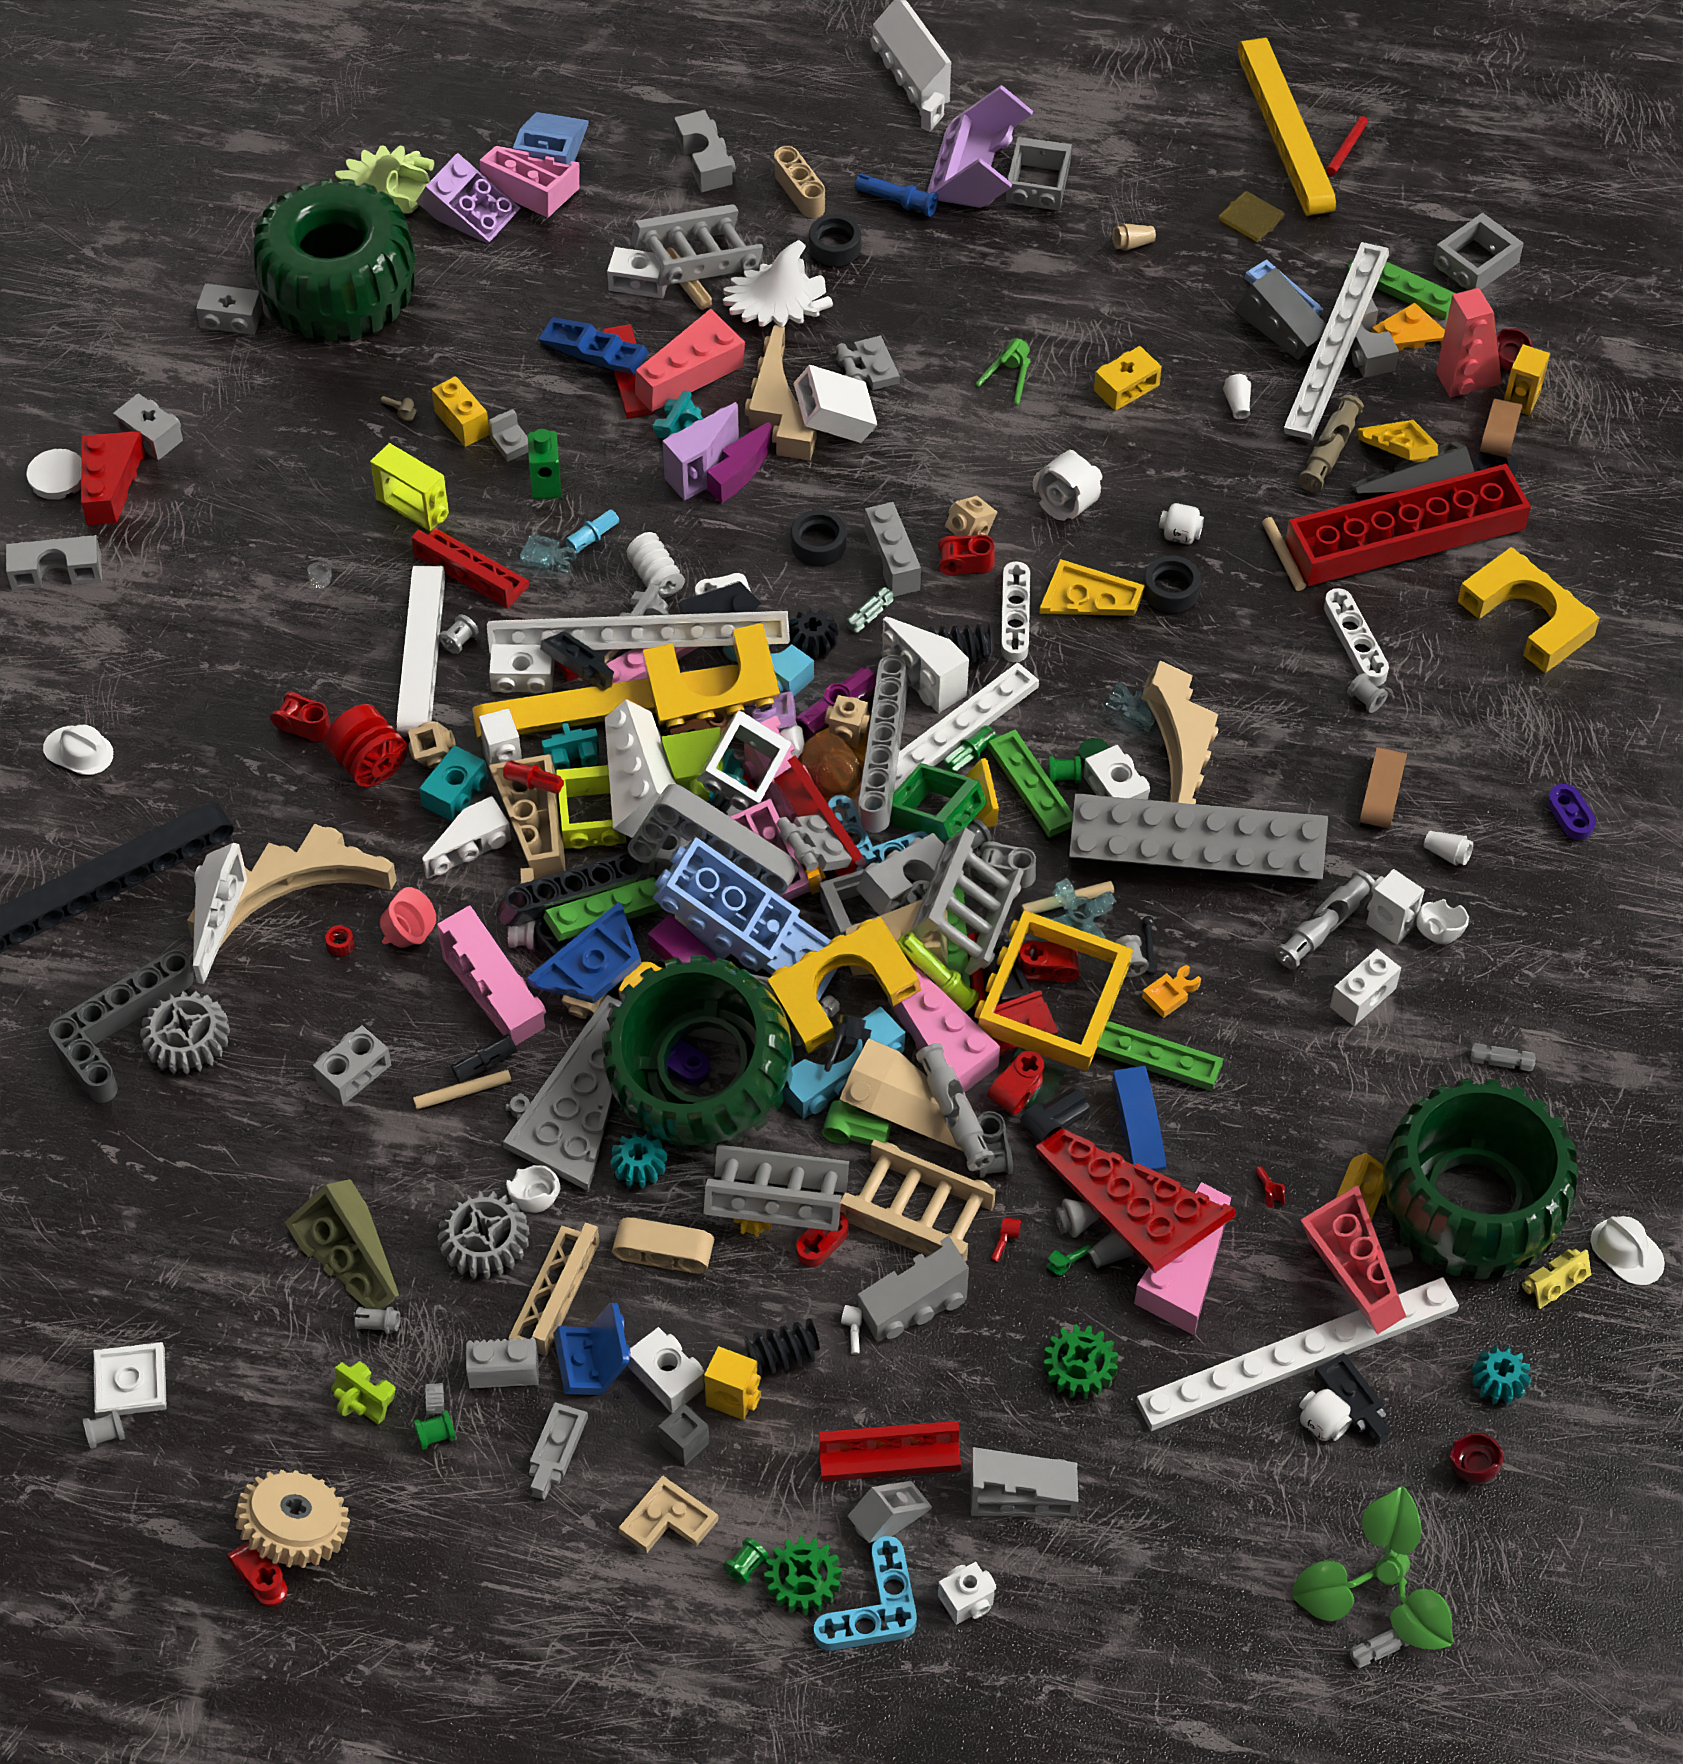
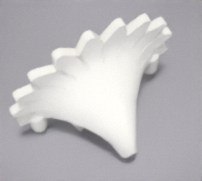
M800 240L782 250L773 264H761L759 271L744 270V277H732L731 285L733 286L724 288V295L728 297L723 298L725 306H732L729 309L730 314H742L743 322H749L758 318L759 326H765L774 320L779 327L785 326L788 319L797 323H803V314L817 317L819 316V311L832 307L833 302L829 296L813 301L826 293L825 280L822 275L811 279L806 276L804 261L799 258L806 246Z

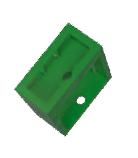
M920 763L894 792L890 819L893 826L914 833L924 831L928 835L934 833L940 841L947 843L950 838L969 825L987 802L978 780ZM929 792L951 798L937 816L915 810Z

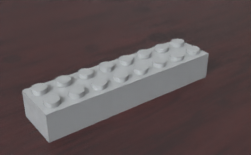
M1075 794L1069 858L1321 880L1323 879L1328 816Z

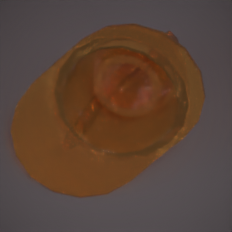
M820 733L811 737L804 746L802 764L807 769L821 794L828 800L836 795H845L852 800L856 799L860 795L863 767L847 743L832 733Z

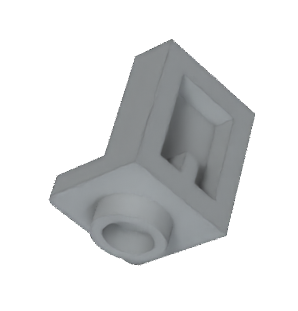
M514 410L499 414L489 420L490 439L507 462L528 453V437L518 425L517 414Z

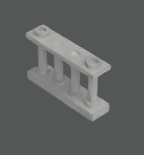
M734 204L635 221L631 244L635 250L650 247L660 261L661 267L657 280L659 286L758 269L763 251L762 244L745 246L734 230L739 212ZM724 234L734 249L721 251L712 236ZM700 238L709 253L696 255L687 240ZM676 243L684 257L671 259L663 245Z
M965 827L947 841L910 931L919 938L931 930L933 932L939 931L971 955L965 970L967 974L971 975L980 968L985 969L995 957L994 947L1012 901L1021 889L1019 883L1024 871L1018 868L1005 878L972 853L971 844L975 834ZM964 863L998 888L994 898L963 875L962 867ZM955 885L989 910L985 920L954 897L955 894L952 891ZM946 908L980 932L976 943L945 920L943 914Z
M717 1145L715 1177H721V1180L707 1179L703 1214L838 1231L841 1195H834V1192H847L849 1161ZM734 1180L754 1181V1184L734 1182ZM768 1183L787 1185V1189L770 1187L767 1185ZM801 1187H802V1188H810V1189H818V1190H821V1191H820V1193H818V1192H810V1191H802V1190H801Z

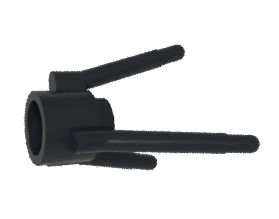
M845 1015L840 1016L837 1034L824 1067L826 1072H829L832 1065L837 1063L843 1043L858 1045L859 1039H862V1048L865 1046L872 1031L865 1028L866 1020Z

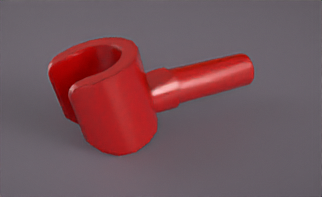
M1257 1167L1255 1171L1265 1187L1266 1206L1273 1208V1200H1279L1285 1205L1284 1185L1273 1183L1263 1167Z
M1005 1218L1002 1221L999 1241L990 1260L998 1262L1008 1238H1019L1021 1220Z

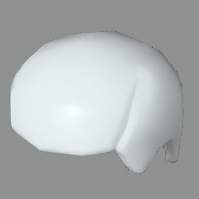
M1442 899L1434 903L1426 902L1423 904L1417 914L1416 922L1423 936L1437 944L1445 945L1455 941L1462 935L1468 926L1469 916L1463 906L1459 905L1451 908L1447 905L1446 900Z
M533 1165L523 1170L518 1169L513 1181L507 1180L506 1182L508 1194L512 1202H516L519 1208L525 1212L538 1213L546 1210L553 1204L560 1192V1183L556 1173L546 1166Z

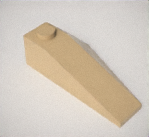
M868 1038L851 1070L839 1099L963 1151L954 1141L942 1111L926 1081L927 1076L901 1052Z

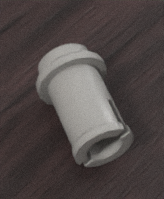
M358 1307L356 1310V1315H360V1318L355 1317L356 1329L385 1330L386 1334H391L392 1331H398L400 1312L394 1310L393 1307H388L387 1310Z

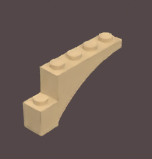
M774 325L771 336L765 337L763 348L765 356H760L757 366L759 376L758 378H753L751 385V395L753 396L752 399H747L745 416H749V428L757 429L767 422L771 424L773 432L772 443H776V453L778 456L811 461L817 439V430L805 426L800 406L788 386L782 364L785 349V327Z
M1159 661L1147 678L1141 699L1149 705L1160 727L1166 745L1171 776L1170 802L1196 804V799L1193 798V795L1200 788L1204 775H1201L1200 772L1208 763L1211 751L1207 750L1208 746L1213 743L1218 733V727H1215L1218 714L1189 701L1193 689L1189 688L1193 675Z

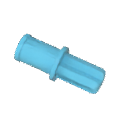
M608 510L593 522H584L580 530L565 538L567 548L576 555L594 541L599 542L601 540L600 535L619 523V517L613 510Z

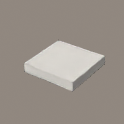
M163 1342L93 1350L94 1401L97 1418L111 1415L112 1410L118 1409L119 1415L166 1410L165 1348Z

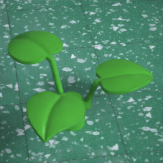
M1404 1486L1398 1487L1389 1494L1375 1500L1367 1507L1363 1514L1362 1528L1366 1538L1375 1546H1385V1555L1377 1562L1375 1568L1347 1582L1345 1567L1341 1563L1325 1560L1309 1566L1294 1584L1292 1595L1297 1603L1319 1619L1335 1621L1345 1617L1352 1609L1354 1597L1349 1588H1354L1377 1576L1384 1584L1398 1585V1596L1402 1604L1392 1611L1390 1619L1393 1629L1403 1641L1412 1646L1428 1650L1446 1648L1454 1642L1450 1609L1440 1594L1429 1589H1417L1409 1595L1408 1599L1405 1595L1407 1580L1404 1576L1410 1569V1560L1407 1554H1410L1419 1544L1422 1530L1415 1502Z

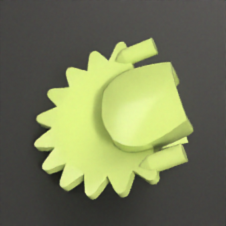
M382 145L379 147L376 155L363 150L361 152V161L347 159L346 164L349 170L336 171L335 176L341 182L342 179H352L359 186L362 183L373 185L378 193L381 191L387 193L394 200V204L401 208L403 213H412L419 206L416 200L430 182L428 173L423 169L433 170L434 160L421 157L419 151L405 155L404 146H398L390 154L386 146Z

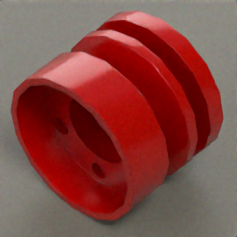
M368 704L354 706L345 711L333 722L324 739L325 749L361 787L375 786L388 779L402 765L408 752L406 741L392 726H389V723L373 705Z

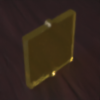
M1245 191L1235 201L1230 202L1229 207L1219 215V220L1258 242L1269 231L1274 230V226L1284 218L1285 213Z

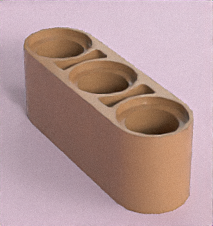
M1494 398L1480 452L1509 458L1522 404Z
M1380 747L1376 748L1360 823L1390 829L1407 753Z

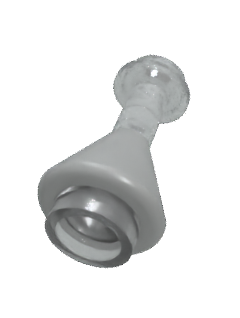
M1064 1199L1062 1207L1055 1208L1056 1221L1062 1234L1070 1233V1236L1073 1238L1079 1236L1100 1218L1085 1202Z

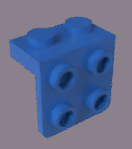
M609 1303L590 1327L558 1326L553 1332L565 1394L603 1395L630 1361L631 1351L629 1345L626 1344L624 1335V1317L620 1314L617 1303Z

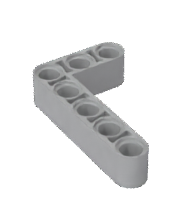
M670 784L665 787L628 845V852L631 857L639 862L647 863L653 860L672 831L688 842L697 837L777 895H783L787 891L799 869L798 863L789 854L677 784Z

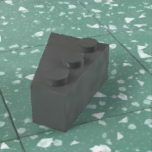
M1276 267L1252 283L1234 310L1297 360L1318 346L1326 328V323Z

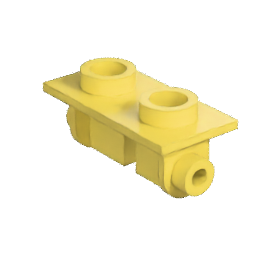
M1568 1249L1549 1262V1268L1553 1271L1550 1272L1543 1266L1525 1277L1522 1287L1526 1293H1534L1536 1295L1537 1308L1541 1309L1591 1276L1588 1250L1585 1249L1580 1253L1577 1249Z

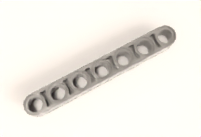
M888 655L882 658L878 665L859 797L862 827L872 833L885 830L890 823L908 692L906 661L899 655Z

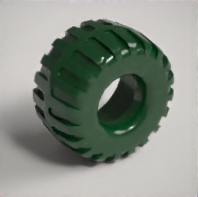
M331 178L320 179V184L309 186L308 182L297 186V191L293 193L286 191L279 195L277 204L270 203L263 212V218L258 220L255 227V237L253 240L254 271L261 294L272 316L278 322H283L284 327L293 333L301 331L305 338L317 340L318 337L326 338L327 342H338V339L342 338L356 340L362 338V334L368 332L374 334L382 330L383 324L386 322L392 323L399 317L400 309L406 308L410 301L411 292L415 285V248L403 211L397 204H394V200L385 192L381 191L378 193L373 185L362 183L359 186L352 179H342L341 183H332ZM331 249H356L345 256L330 259L312 256Z
M691 955L690 962L683 963L676 957L664 961L666 967L656 972L652 967L646 969L640 974L642 981L634 988L628 984L620 993L623 1002L619 1008L612 1006L607 1017L610 1030L604 1031L602 1036V1048L605 1054L603 1066L616 1101L637 1126L664 1143L670 1142L678 1148L693 1150L694 1145H697L705 1151L716 1150L717 1145L722 1141L728 1140L732 1145L745 1140L742 1135L744 1132L752 1127L759 1131L768 1123L765 1115L770 1109L775 1112L778 1111L784 1101L783 1088H789L792 1081L791 1062L794 1061V1052L789 1025L782 1008L771 992L745 969H738L732 962L725 959L717 958L716 962L713 963L704 955ZM711 1027L726 1031L738 1042L741 1055L737 1075L731 1083L714 1095L702 1097L684 1094L674 1087L668 1076L667 1063L671 1050L683 1036L696 1029Z
M1472 1079L1458 1080L1454 1088L1450 1089L1448 1085L1443 1084L1431 1090L1428 1098L1422 1096L1411 1105L1407 1114L1400 1120L1387 1147L1383 1163V1203L1387 1206V1218L1393 1229H1400L1399 1239L1408 1250L1418 1249L1421 1252L1420 1260L1431 1267L1437 1262L1446 1267L1445 1273L1459 1277L1461 1271L1473 1273V1279L1478 1280L1488 1279L1491 1272H1498L1500 1277L1509 1276L1516 1273L1520 1265L1528 1268L1536 1263L1543 1252H1547L1553 1246L1569 1220L1574 1207L1578 1180L1576 1148L1573 1140L1566 1138L1567 1128L1560 1117L1551 1118L1549 1115L1550 1107L1540 1098L1536 1099L1535 1102L1527 1098L1526 1090L1515 1085H1513L1512 1090L1498 1086V1080L1485 1079L1483 1084H1473ZM1458 1165H1479L1491 1169L1505 1180L1511 1190L1513 1207L1506 1214H1482L1464 1209L1450 1202L1437 1191V1179L1446 1170Z

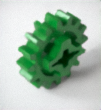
M1076 1324L1073 1326L1072 1333H1068L1067 1330L1062 1328L1060 1329V1339L1054 1336L1050 1338V1347H1045L1043 1370L1050 1371L1047 1379L1049 1383L1058 1381L1057 1391L1059 1393L1067 1388L1069 1389L1070 1398H1073L1076 1392H1081L1083 1398L1088 1399L1090 1390L1100 1395L1102 1385L1106 1387L1111 1386V1376H1116L1118 1366L1116 1363L1118 1361V1353L1112 1352L1114 1345L1112 1340L1103 1342V1331L1094 1335L1092 1334V1326L1088 1325L1085 1332H1081ZM1064 1350L1065 1356L1058 1363V1356ZM1103 1360V1368L1098 1373L1096 1371L1097 1366H1099L1100 1361Z
M799 1536L798 1544L793 1545L787 1539L785 1540V1550L782 1551L777 1547L773 1549V1557L775 1559H767L766 1569L769 1571L764 1573L765 1583L770 1584L767 1587L768 1595H777L776 1605L778 1607L788 1603L789 1613L792 1614L796 1607H801L803 1615H807L811 1606H814L818 1612L822 1611L821 1602L823 1600L829 1604L833 1603L832 1592L840 1591V1582L838 1580L842 1578V1568L836 1567L839 1565V1557L837 1555L829 1556L830 1546L828 1544L820 1549L817 1547V1538H813L810 1544H805L803 1536ZM823 1566L827 1573V1579L825 1582L822 1580V1576L820 1575L821 1568ZM781 1569L784 1570V1575L787 1576L783 1585L779 1578Z

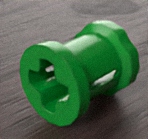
M1049 756L1048 777L1054 784L1055 781H1074L1075 784H1080V756H1075L1074 759H1055L1054 756Z
M447 1410L442 1411L440 1416L424 1421L419 1419L413 1420L422 1451L426 1450L428 1445L442 1440H456L454 1428Z
M749 1537L742 1541L743 1547L731 1560L727 1559L723 1564L727 1574L744 1586L749 1582V1576L761 1563L765 1564L767 1559H770L767 1551L758 1542Z

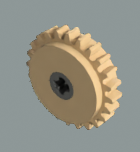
M280 1470L279 1474L275 1475L267 1472L265 1480L256 1477L253 1485L247 1484L244 1493H241L235 1513V1518L238 1519L236 1529L242 1530L241 1540H249L248 1548L250 1550L256 1549L260 1553L259 1557H267L272 1560L273 1564L280 1562L286 1564L287 1567L299 1564L301 1568H305L306 1563L312 1562L316 1566L319 1565L321 1557L329 1560L332 1552H339L341 1543L344 1544L348 1532L350 1519L347 1518L349 1510L346 1507H342L343 1497H336L334 1495L336 1489L334 1487H327L323 1479L317 1480L312 1477V1474L304 1475L296 1470L293 1473H286L284 1470Z

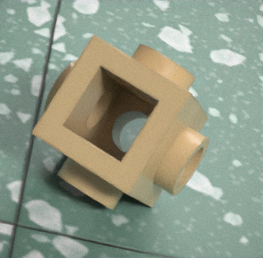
M978 496L956 501L949 509V517L945 527L952 531L954 536L988 535L997 511Z
M838 695L834 706L828 707L825 717V724H829V735L837 738L844 745L859 748L863 734H867L870 728L871 716L867 715L868 702L854 697Z
M425 722L417 728L408 730L411 741L409 742L411 756L425 767L436 768L454 745L456 746L452 731L438 722Z

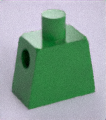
M538 429L535 432L528 433L532 499L562 498L557 432ZM540 468H549L551 475L547 477L540 476Z

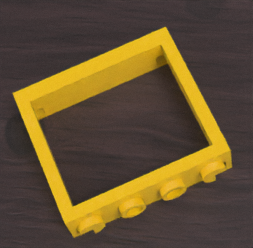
M1024 910L1020 921L1014 920L1008 934V938L1012 939L1009 947H1002L997 960L1000 969L997 974L991 973L985 990L990 993L986 1001L980 1000L974 1017L979 1018L978 1026L990 1037L1029 1051H1034L1042 1056L1087 1072L1130 966L1134 949ZM1027 933L1113 964L1081 1045L994 1013Z

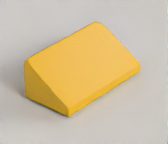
M984 758L965 777L980 782L987 802L975 818L981 820L986 827H994L998 824L999 807L988 760Z
M1363 1153L1352 1158L1336 1198L1358 1185L1372 1220L1382 1195L1383 1164L1368 1153Z

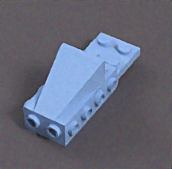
M697 837L685 848L680 845L675 850L669 860L673 863L669 871L665 869L655 883L658 890L652 899L660 903V906L665 911L681 918L690 932L716 958L725 959L732 954L739 959L743 966L756 972L763 968L772 975L781 967H790L796 964L806 953L823 949L831 941L797 917L800 912L799 909ZM837 968L828 973L821 981L817 991L818 1001Z

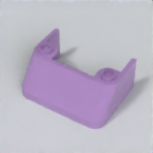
M1000 85L955 117L945 131L927 192L929 194L936 192L938 194V201L977 208L989 206L995 198L1012 187L1010 181L991 167L995 152L1001 148L1005 149L1008 147L1013 139L1012 132L1014 127L1030 117L1033 111L1005 87Z

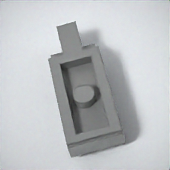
M556 1402L553 1404L530 1460L531 1468L529 1475L534 1477L530 1487L532 1489V1497L545 1500L552 1482L559 1484L562 1477L564 1478L588 1419L587 1412Z

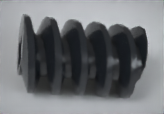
M977 624L974 633H972L969 625H964L962 633H960L957 625H953L950 634H948L945 626H940L938 635L950 639L965 655L970 654L973 663H976L979 654H982L984 661L988 662L991 654L989 624L986 632H984L981 624ZM929 626L928 632L936 634L934 628Z
M811 1318L806 1320L805 1329L801 1323L794 1322L792 1333L786 1325L780 1326L779 1337L773 1329L767 1330L766 1340H764L759 1332L754 1333L752 1344L744 1336L748 1358L757 1361V1375L760 1376L763 1375L764 1365H767L772 1373H776V1363L779 1361L785 1370L789 1369L790 1358H793L798 1366H802L803 1355L805 1354L813 1363L816 1359V1351L820 1350L818 1335Z

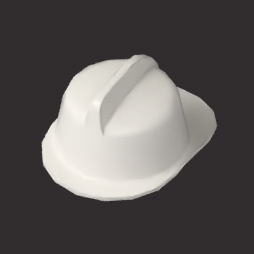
M88 725L59 728L53 731L43 744V752L48 760L82 775H94L104 771L110 766L113 759V748L110 742L101 736L100 732L94 727Z
M1611 1216L1609 1219L1597 1224L1593 1229L1590 1239L1593 1251L1627 1283L1637 1286L1650 1285L1662 1275L1665 1265L1663 1254L1658 1246L1646 1235L1645 1229L1639 1221L1632 1217Z

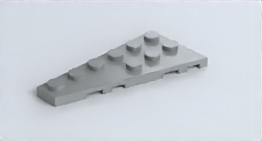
M609 995L603 1000L503 1141L505 1149L538 1166L548 1167L556 1175L587 1191L590 1188L614 1098L603 1066L605 1054L602 1048V1036L604 1031L610 1030L607 1021L612 1006L619 1008L622 1002Z

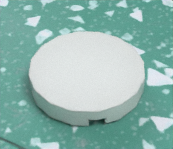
M52 449L34 457L28 465L26 474L33 492L46 499L66 498V494L78 492L81 489V457L67 449Z

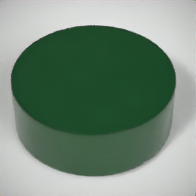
M1089 738L1083 741L1079 747L1081 764L1085 766L1086 758L1108 749V744L1098 738Z

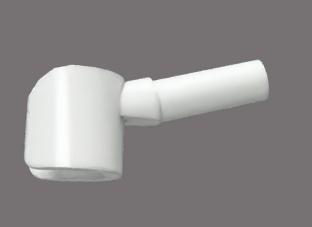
M845 1305L841 1324L851 1326V1354L858 1355L862 1311L858 1307Z

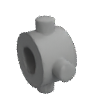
M519 1093L511 1099L510 1104H506V1111L511 1110V1114L519 1120L530 1105L529 1099L524 1094Z

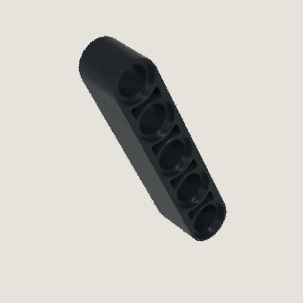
M629 853L512 886L507 889L497 907V917L503 924L511 927L538 920L544 916L547 909L637 882L643 870L642 862L635 860Z

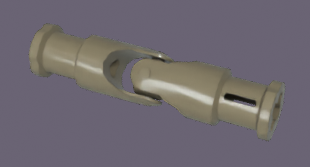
M1344 395L1340 398L1338 410L1332 413L1317 445L1307 460L1308 467L1299 476L1298 482L1303 489L1310 492L1321 491L1324 483L1323 479L1326 475L1330 474L1355 426L1354 420L1356 416H1359L1363 411L1364 405L1359 398L1352 395Z

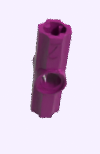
M868 667L866 669L860 668L842 683L829 685L820 700L796 717L797 725L803 729V736L809 739L814 737L816 733L829 728V724H825L827 709L829 706H834L838 695L854 697L864 701L875 693L877 679L875 673Z

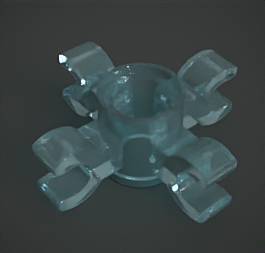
M1067 878L1056 883L1057 889L1053 891V895L1063 905L1066 912L1065 915L1051 920L1106 939L1093 920L1095 917L1113 910L1112 904L1116 903V900L1110 891L1105 892L1092 901L1087 897H1077ZM1073 913H1080L1086 919H1078Z

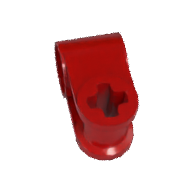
M987 535L946 536L938 542V549L941 552L942 558L939 562V569L943 574H984L994 568L995 544L993 539Z
M287 692L283 697V704L270 715L271 722L284 732L296 734L313 742L324 741L327 731L331 727L326 706L320 702L302 697L295 692Z
M1034 940L1027 941L1020 948V960L1018 962L1026 981H1057L1066 983L1076 980L1080 975L1078 951L1051 941ZM1031 949H1034L1033 955H1030ZM1032 967H1035L1034 973H1031Z
M1025 1051L1019 1054L1005 1072L1000 1074L993 1082L987 1097L1012 1115H1017L1042 1084L1043 1058L1034 1051Z
M248 1540L229 1552L227 1557L242 1581H245L258 1602L267 1607L276 1606L287 1595V1586L278 1564H273L271 1559L259 1557L260 1553L256 1549L250 1550L248 1548L250 1543Z

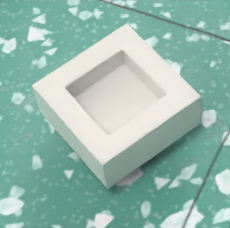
M935 92L928 101L925 100L921 105L919 114L921 116L922 129L931 132L944 116V95Z

